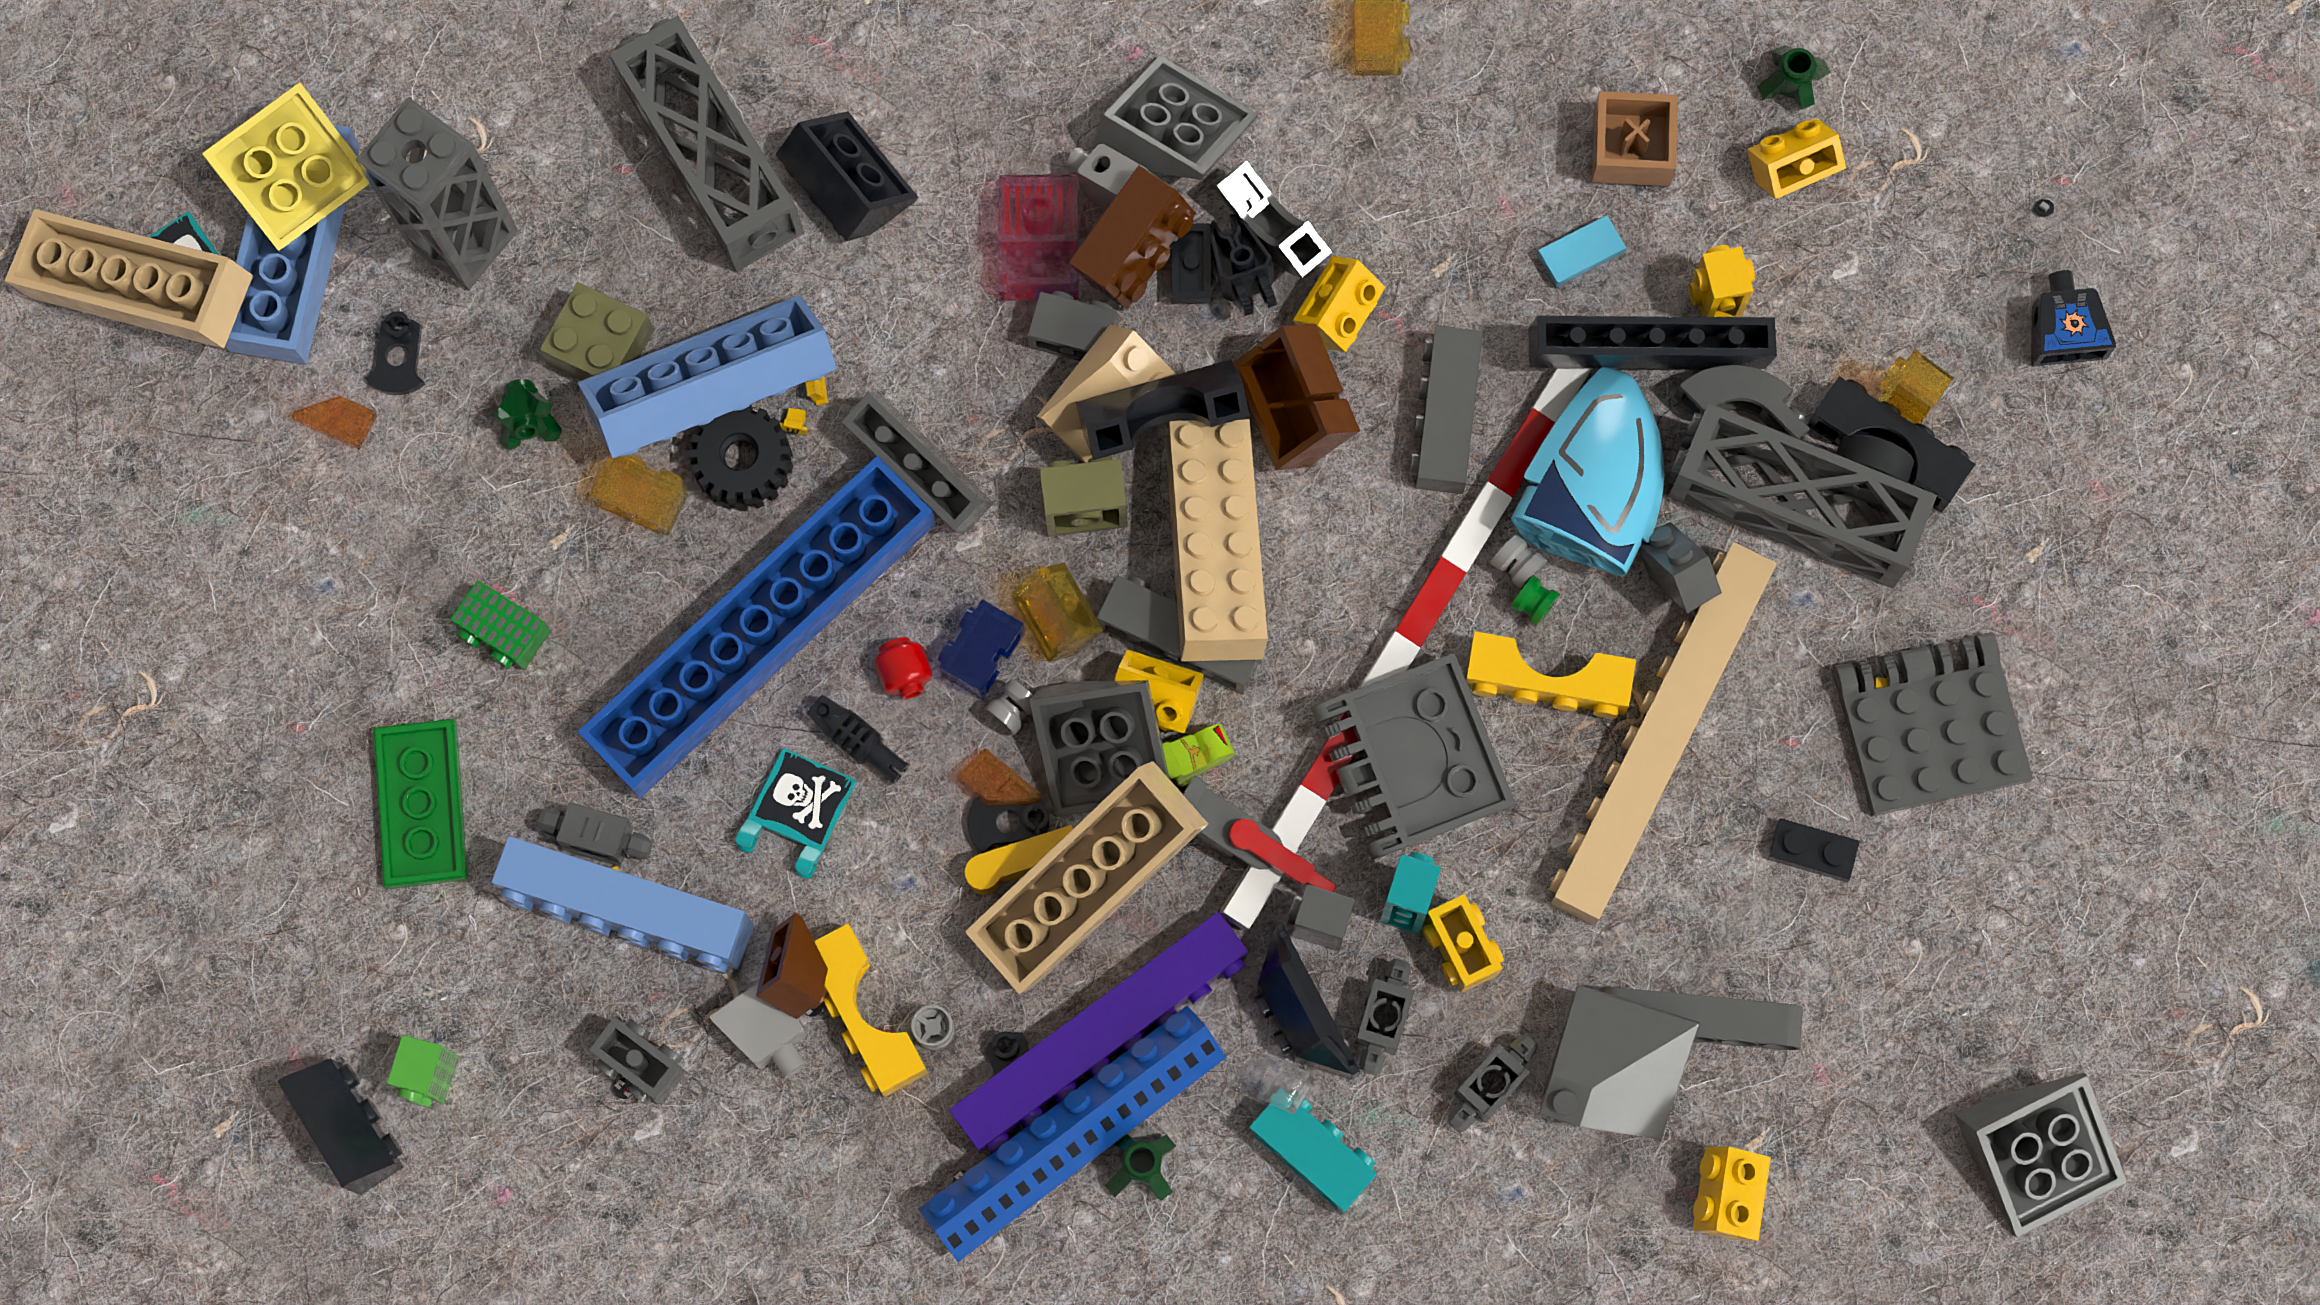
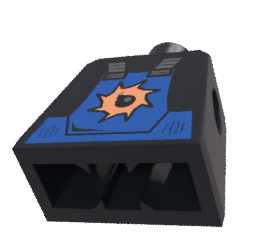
M2061 270L2049 274L2048 279L2051 292L2040 294L2032 306V367L2107 360L2116 348V342L2098 291L2094 288L2075 289L2073 273L2070 270Z

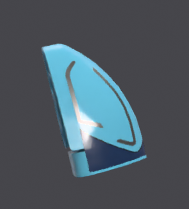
M1602 367L1572 399L1541 444L1524 474L1528 482L1536 484L1538 487L1527 486L1511 517V521L1522 537L1532 546L1619 576L1627 574L1642 541L1649 542V538L1656 526L1663 494L1665 477L1664 458L1656 420L1637 381L1628 373Z

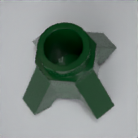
M1781 46L1772 50V58L1778 69L1757 86L1762 99H1769L1777 94H1782L1793 98L1801 110L1814 105L1812 80H1819L1831 73L1825 60L1814 57L1811 52L1804 48L1791 49Z
M516 379L507 383L504 387V394L501 396L502 401L491 415L503 425L500 444L505 449L512 450L520 446L521 440L532 439L537 435H540L545 442L557 441L561 435L562 428L550 414L553 404L539 394L535 384L530 380Z
M1126 1134L1114 1143L1123 1154L1122 1168L1105 1184L1114 1198L1130 1184L1148 1185L1160 1201L1173 1192L1160 1172L1162 1158L1176 1147L1167 1134L1153 1143L1134 1141Z

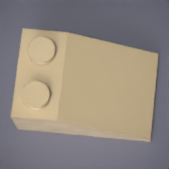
M1109 325L1037 417L1083 463H1088V459L1092 458V455L1083 435L1076 402L1173 376L1176 373L1134 330Z

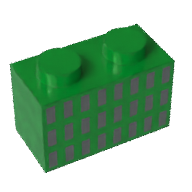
M479 580L473 585L450 619L459 630L456 634L459 639L475 649L479 643L492 651L489 657L507 669H510L514 664L524 671L551 633V630L543 620Z

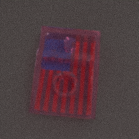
M1077 174L999 175L998 285L1000 301H1035L1039 299L1040 292L1051 294L1052 291H1061L1071 295L1074 300H1079V273L1069 264V261L1079 249Z

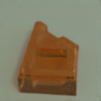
M986 748L957 775L958 782L987 806L1037 804L1041 800L1040 792Z

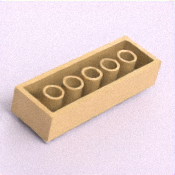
M34 209L5 282L31 299L224 349L253 275L225 256Z
M1194 420L1169 421L1165 445L1181 661L1263 659L1268 635L1250 420H1235L1214 427H1209L1204 423Z
M1154 761L1139 766L973 923L965 933L1017 993L1021 994L1035 987L1202 831L1208 825V822Z

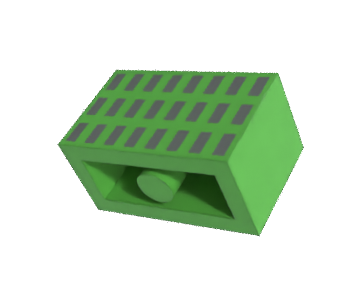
M402 1035L387 1084L398 1089L397 1097L406 1099V1102L430 1108L432 1101L444 1104L459 1056L443 1045Z

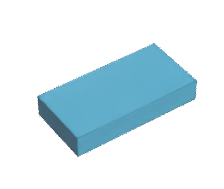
M1606 215L1539 249L1537 255L1557 288L1625 253L1627 247Z

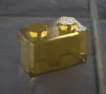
M1353 0L1354 76L1401 75L1403 61H1410V38H1403L1402 25H1409V1Z
M1914 349L1907 360L1899 356L1885 375L1886 377L1878 386L1883 391L1878 401H1886L1893 404L1900 410L1902 417L1913 424H1922L1939 402L1954 377Z
M631 454L623 456V458L618 456L613 459L609 455L590 493V497L595 505L668 537L688 497L684 484L681 483L682 478L665 469H660L659 473L645 467L646 463Z
M1065 562L1036 569L1010 593L1048 663L1077 655L1103 632Z

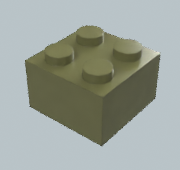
M577 282L543 342L540 352L547 365L582 381L638 359L652 336L654 328L647 314Z
M1111 456L1093 460L1092 457L1088 459V463L1072 464L1071 461L1060 460L1049 463L1047 468H1040L1048 537L1128 527L1121 459L1112 460Z

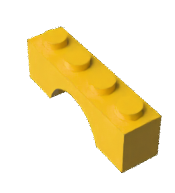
M1475 631L1471 641L1465 679L1468 687L1472 689V693L1477 696L1493 698L1499 693L1513 696L1512 700L1521 704L1533 705L1539 700L1553 703V708L1557 710L1574 712L1577 711L1578 707L1593 710V715L1601 718L1615 719L1617 715H1625L1629 707L1636 659L1595 653L1590 662L1579 672L1565 677H1550L1536 672L1526 664L1518 651L1515 638Z
M849 923L814 941L828 968L825 980L828 994L825 995L823 1001L833 1019L841 1015L848 1029L842 1032L841 1035L852 1055L858 1052L861 1053L867 1066L860 1071L870 1090L873 1092L879 1088L883 1096L887 1097L929 1074L907 1032L888 1033L877 1030L867 1024L860 1016L857 1007V989L860 980L871 964Z

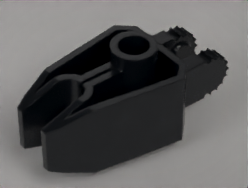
M1231 214L1232 240L1231 236L1222 234L1215 220L1211 221V244L1222 297L1231 302L1237 301L1244 316L1253 314V303L1250 296L1261 293L1262 300L1268 308L1276 306V298L1271 287L1275 280L1272 257L1249 224L1239 216Z

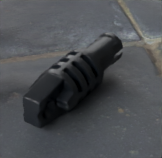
M821 695L807 712L809 717L833 743L858 763L864 764L868 762L889 779L892 784H895L902 777L892 766L903 773L909 768L910 764L907 761L905 762L883 744L882 734L851 709H847L827 696Z

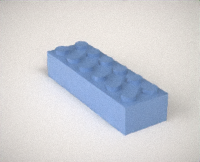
M333 125L358 157L360 144L349 127ZM346 202L279 251L248 214L236 263L251 273L253 277L225 345L229 352L307 365Z
M798 295L577 383L591 422L613 459L621 455L633 454L639 448L658 440H668L678 432L693 426L708 424L714 418L733 410H743L749 407L751 403L768 396L783 394L789 388L803 382L818 380L826 373L836 370L837 367L824 327L802 296Z
M508 836L491 882L501 891L500 897L508 900V904L513 907L531 912L533 906L539 907V910L547 913V917L565 924H570L571 919L574 918L579 920V923L586 925L585 929L607 937H609L610 931L618 933L617 935L625 938L624 942L643 949H648L649 943L663 950L664 955L686 962L688 956L697 958V961L703 963L702 967L721 974H725L727 968L739 971L754 928V923L745 911Z

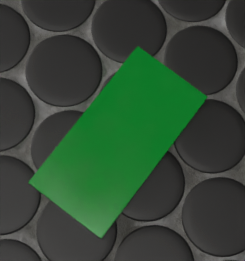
M455 719L373 728L383 887L388 890L467 881L468 871L457 721Z

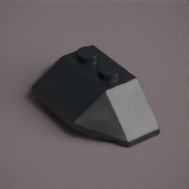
M1281 924L1275 927L1257 983L1259 994L1254 996V1000L1264 1019L1271 1016L1279 1031L1273 1033L1279 1049L1284 1056L1291 1053L1296 1063L1349 1080L1358 1077L1360 1070L1284 925Z

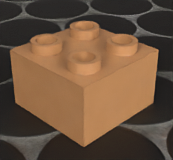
M1598 92L1593 113L1591 183L1671 185L1676 171L1678 95Z

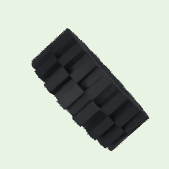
M752 405L743 410H733L714 418L708 424L698 426L700 430L698 435L692 434L690 442L693 448L689 449V459L692 464L690 467L701 490L705 491L708 498L714 503L718 500L721 502L722 507L730 510L732 505H737L739 511H748V505L755 503L758 509L765 506L763 500L767 497H770L773 501L779 496L777 492L779 487L785 489L789 482L787 474H792L793 469L791 457H793L792 450L780 422L775 417L771 419L766 410L759 407L758 412L753 410ZM738 442L748 443L756 450L755 462L745 470H734L725 461L728 448Z

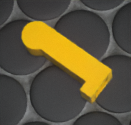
M1072 825L974 856L965 867V878L970 889L977 894L987 895L996 891L1001 883L1023 877L1073 830Z

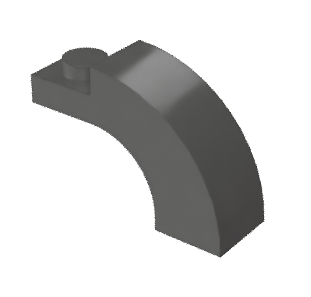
M1247 161L1242 162L1213 186L1233 214L1249 224L1272 257V261L1288 273L1297 277H1303L1332 253L1309 221H1301L1294 217L1276 200Z
M1725 365L1703 370L1681 383L1674 396L1692 416H1694L1695 412L1703 415L1707 404L1710 403L1727 411L1738 410L1750 413L1758 417L1768 427L1802 441L1810 430L1806 425L1807 421L1803 414L1795 407H1788L1785 404L1793 389L1779 378L1757 368Z

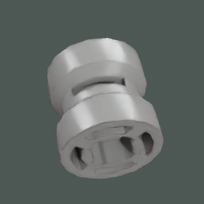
M1515 534L1498 551L1491 564L1498 571L1507 572L1511 576V582L1519 590H1522L1533 575H1538L1548 560L1539 552L1533 553L1527 548V541L1519 534Z
M1010 679L1003 687V694L998 700H991L984 708V711L1002 729L1015 736L1022 728L1023 719L1027 715H1032L1029 700L1034 695L1020 683Z
M938 1005L924 1006L915 1013L912 1019L911 1029L913 1035L922 1048L929 1051H940L952 1043L955 1036V1025L950 1014L944 1008Z

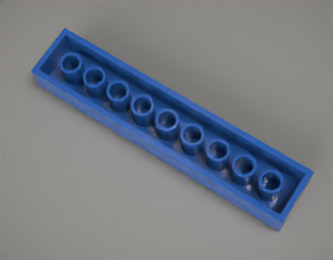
M876 456L577 731L578 734L630 790L641 799L936 525L933 511Z

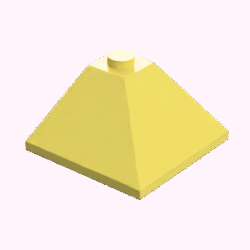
M300 82L202 153V156L278 251L370 184L355 160L357 158L356 154Z

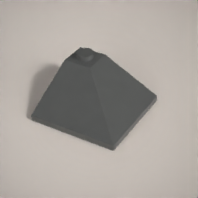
M1160 55L1103 114L1092 148L1095 149L1097 145L1105 144L1142 165L1149 172L1202 180L1257 119L1258 113Z
M1148 680L1079 681L1042 687L1029 700L1055 817L1092 812L1139 766L1153 761L1170 780Z
M1577 984L1541 1097L1539 1114L1579 1127L1661 1140L1699 1022Z
M2085 1073L1994 1095L1955 1114L1968 1150L2013 1235L2017 1238L2127 1182L2090 1081Z

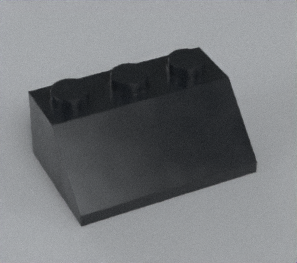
M849 111L798 122L775 154L783 163L787 172L796 179L809 195L811 202L822 211L833 225L834 230L845 241L873 234L919 198Z
M330 1058L284 1076L277 1081L342 1188L362 1195L404 1168L398 1156L403 1154L401 1147L391 1133L383 1134L377 1124V1121L382 1119L369 1098L364 1101L355 1088L360 1084V1081L348 1063L342 1066L341 1063Z

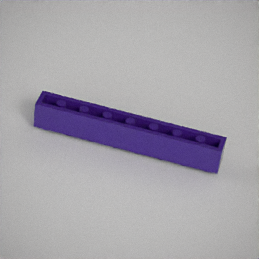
M1218 911L949 1109L950 1114L979 1154L986 1149L992 1154L1003 1143L1011 1139L1008 1135L1009 1132L1020 1124L1025 1129L1037 1117L1044 1114L1042 1110L1044 1106L1054 1099L1058 1103L1062 1101L1070 1092L1078 1088L1076 1086L1078 1081L1088 1074L1091 1078L1095 1076L1103 1067L1111 1063L1109 1058L1120 1050L1128 1051L1136 1042L1145 1038L1142 1035L1155 1024L1157 1027L1162 1025L1169 1017L1178 1013L1176 1009L1189 1000L1194 1005L1213 991L1209 985L1220 976L1228 980L1246 966L1242 960L1247 957L1248 950Z

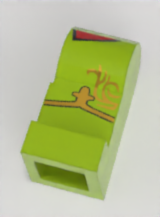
M1222 724L1212 725L1192 736L1190 734L1174 742L1162 744L1170 781L1175 786L1193 776L1200 775L1225 763L1236 754Z

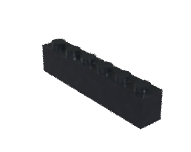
M1537 315L1528 329L1530 368L1709 369L1725 365H1740L1765 369L1777 357L1775 317Z

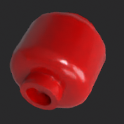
M909 637L896 638L879 647L880 653L874 659V667L883 691L889 695H900L902 700H909L923 694V686L931 680L933 675L924 647L918 642L910 641Z

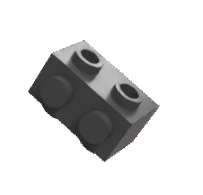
M614 1017L589 1049L591 1053L599 1058L594 1066L613 1080L619 1074L632 1083L627 1091L646 1105L653 1099L662 1106L687 1073L678 1065L683 1058L664 1043L657 1049L646 1041L650 1033L631 1018L625 1025Z

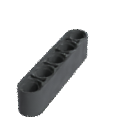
M1621 987L1599 988L1601 992L1698 1021L1699 1025L1693 1042L1787 1051L1801 1049L1803 1007L1799 1005Z

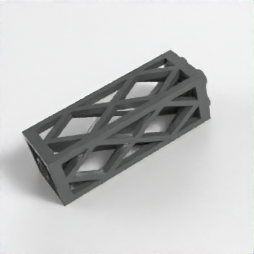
M678 15L670 20L663 19L658 21L650 28L649 32L636 39L624 40L615 48V51L609 53L622 87L736 272L804 234L795 203ZM681 69L696 76L699 81V88L670 73ZM666 84L699 100L698 123L666 107ZM718 114L735 141L717 132ZM665 119L697 134V143L666 129ZM717 145L746 158L750 164V169L717 154ZM678 147L697 155L696 176ZM716 165L750 181L749 206L715 189ZM768 194H769L770 198H771L772 201H773V202H771V203H769V204H768ZM715 202L746 217L737 221L717 211Z
M410 97L404 101L355 159L407 245L468 290L471 289L518 232L474 144ZM425 149H426V150H427V153H426L425 158L423 159V157H424V152H425ZM411 151L409 162H407V154ZM457 230L455 241L452 242V235ZM472 230V236H471L470 240L468 241L469 235H470V231Z
M1710 403L1707 404L1703 415L1694 413L1680 446L1687 449V451L1680 448L1666 479L1667 483L1673 485L1668 495L1671 499L1890 588H1894L1909 568L1937 497L1936 494ZM1767 444L1771 450L1762 449L1758 445ZM1728 449L1740 455L1723 457L1718 450ZM1756 464L1772 486L1748 489L1732 467ZM1773 468L1790 474L1796 482L1785 484ZM1719 469L1730 485L1714 479L1708 470ZM1866 484L1870 490L1859 488L1856 485ZM1827 489L1838 495L1822 497L1818 490ZM1804 492L1809 499L1797 500L1793 494ZM1781 496L1785 502L1773 503L1764 498ZM1734 503L1741 504L1744 508H1737ZM1853 503L1870 526L1847 529L1830 506ZM1817 508L1830 525L1811 518L1806 510ZM1871 508L1889 514L1896 523L1883 524ZM1879 536L1882 542L1872 543L1862 538ZM1832 543L1842 545L1843 547L1835 548Z

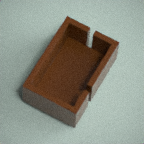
M1138 165L1069 261V264L1089 284L1125 309H1128L1132 302H1137L1143 296L1147 288V281L1155 270H1160L1168 261L1171 249L1169 247L1173 241L1176 242L1178 238L1184 237L1189 232L1196 212L1175 188Z
M1316 324L1281 326L1261 341V346L1253 347L1233 362L1243 382L1245 396L1276 471L1310 467L1360 431L1348 400L1340 399L1339 394L1343 392V388Z

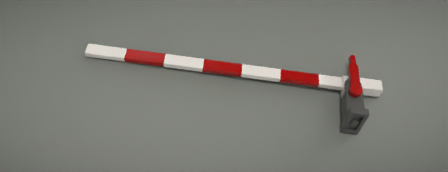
M1556 368L1359 688L1407 671L1525 479L1524 474L1541 444L1575 397L1592 368ZM1342 714L1339 721L1347 719V714ZM1352 728L1341 732V734L1335 737L1327 738L1272 829H1269L1207 788L1209 784L1197 776H1193L1179 785L1178 790L1208 822V825L1195 838L1245 870L1219 912L1222 917L1244 931L1250 929L1283 874L1299 885L1308 884L1335 892L1336 885L1315 872L1314 866L1298 856L1296 852L1339 782L1336 770L1349 765L1355 756L1354 754L1342 760L1332 762L1329 755L1338 747L1358 742Z

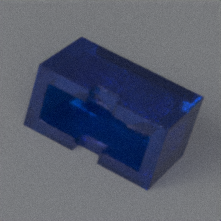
M982 599L977 608L971 606L966 611L959 625L963 630L955 642L949 640L938 657V661L941 662L939 668L944 678L984 700L1000 674V671L996 670L998 667L997 662L1001 656L1009 660L1023 638L1025 628L1024 623Z

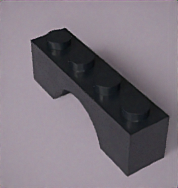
M1231 359L1076 402L1083 435L1093 460L1132 450L1135 441L1143 432L1164 422L1194 420L1204 423L1209 427H1214L1250 417L1243 382Z
M1840 376L1807 424L1808 427L1839 446L1844 436L1867 435L1892 442L1911 454L1914 460L1909 484L1936 494L1937 497L1933 508L1941 513L1951 502L1976 465L1969 460V455L1961 448L1954 445L1947 446L1936 439L1934 432L1927 426L1920 423L1913 424L1902 417L1900 410L1893 404L1886 401L1879 402L1867 394V390L1863 385L1852 379L1845 380Z

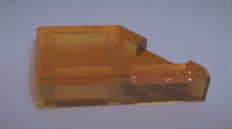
M337 396L294 411L291 417L300 424L360 450L378 415L371 409L342 396Z

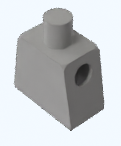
M1105 144L1097 145L1091 154L1078 147L1070 154L1067 160V167L1077 174L1084 195L1104 211L1107 210L1135 169L1140 165Z
M758 982L709 1017L759 1069L774 1061L784 1077L788 1078L806 1065L794 1045L802 1041L807 1036V1033L800 1018L795 1019L756 996Z

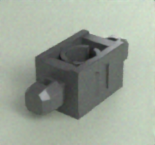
M571 802L568 804L565 816L562 811L545 809L541 811L537 822L538 828L543 833L554 837L557 836L556 841L560 843L563 851L621 867L625 853L628 858L637 860L648 859L653 845L647 836L636 832L632 834L633 827L628 818Z
M1393 959L1388 964L1383 977L1387 981L1374 979L1369 998L1364 1005L1366 1006L1364 1015H1361V1025L1355 1044L1367 1047L1366 1050L1362 1049L1359 1061L1361 1072L1376 1076L1381 1071L1386 1059L1383 1052L1395 1055L1401 1035L1406 1029L1404 1025L1406 1019L1409 1018L1408 1012L1415 991L1403 987V985L1408 984L1411 971L1410 964L1405 961ZM1376 996L1383 998L1374 1003ZM1388 999L1393 1001L1390 1009L1395 1013L1396 1023L1385 1027L1383 1035L1377 1033L1379 1025L1375 1022L1373 1013L1378 1008L1384 1007ZM1397 1002L1403 1004L1402 1011ZM1367 1024H1369L1373 1032L1366 1030ZM1395 1032L1394 1038L1387 1036Z
M1527 1035L1519 1036L1508 1047L1510 1049L1509 1053L1498 1044L1488 1057L1479 1063V1067L1470 1073L1469 1078L1456 1091L1455 1096L1463 1104H1456L1448 1115V1124L1461 1133L1466 1131L1476 1121L1475 1115L1486 1123L1500 1106L1506 1104L1505 1101L1510 1095H1514L1517 1087L1530 1074V1071L1522 1063L1527 1064L1536 1053L1538 1045ZM1502 1068L1506 1072L1501 1078L1503 1090L1497 1094L1487 1093L1482 1099L1478 1096L1483 1090L1481 1084L1482 1076L1488 1073L1497 1075ZM1509 1075L1515 1080L1511 1085ZM1474 1082H1475L1474 1087H1475L1476 1093L1470 1088V1086H1471ZM1485 1101L1495 1103L1492 1106H1490Z

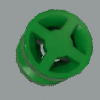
M1533 575L1519 592L1510 608L1515 612H1524L1529 616L1530 622L1537 627L1554 606L1560 593L1554 589L1547 590L1541 585V580Z

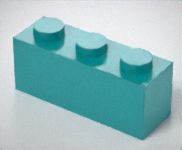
M1411 852L1410 856L1401 854L1380 923L1419 935L1442 868L1434 865L1435 859L1418 852Z
M1282 1089L1250 1125L1249 1132L1343 1215L1376 1178L1378 1173L1372 1169L1376 1163L1359 1147L1352 1151L1340 1141L1344 1134L1329 1120L1325 1119L1320 1123L1309 1113L1313 1107L1300 1094L1293 1091L1291 1095H1288Z

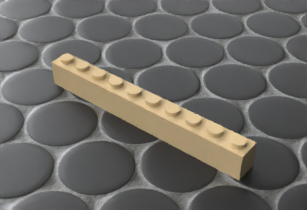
M1735 542L1732 543L1727 553L1719 550L1712 567L1722 593L1697 607L1698 612L1692 622L1684 620L1674 639L1675 642L1681 645L1675 657L1666 655L1656 675L1663 679L1657 693L1649 689L1639 709V712L1645 714V717L1639 728L1631 725L1621 747L1628 750L1622 763L1614 760L1603 780L1604 783L1610 786L1603 799L1595 796L1585 816L1586 819L1592 822L1585 835L1577 832L1567 854L1574 857L1568 870L1565 871L1559 868L1549 887L1550 891L1556 893L1551 902L1552 905L1593 926L1599 921L1777 565L1776 562Z

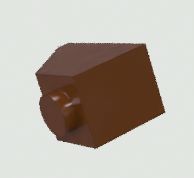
M794 913L771 931L756 993L758 998L795 1019L810 1009L817 1008L822 1003L827 991L824 985L828 971L802 916Z

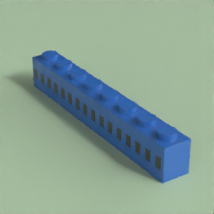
M1187 1005L1178 1013L1169 1017L1166 1022L1145 1038L1136 1042L1133 1047L1112 1063L1103 1067L1099 1073L1079 1088L1070 1092L1066 1098L1046 1113L1037 1117L1029 1126L1009 1141L1003 1143L979 1164L970 1168L950 1186L933 1196L930 1201L919 1208V1211L956 1261L959 1262L1227 1057L1207 1026Z

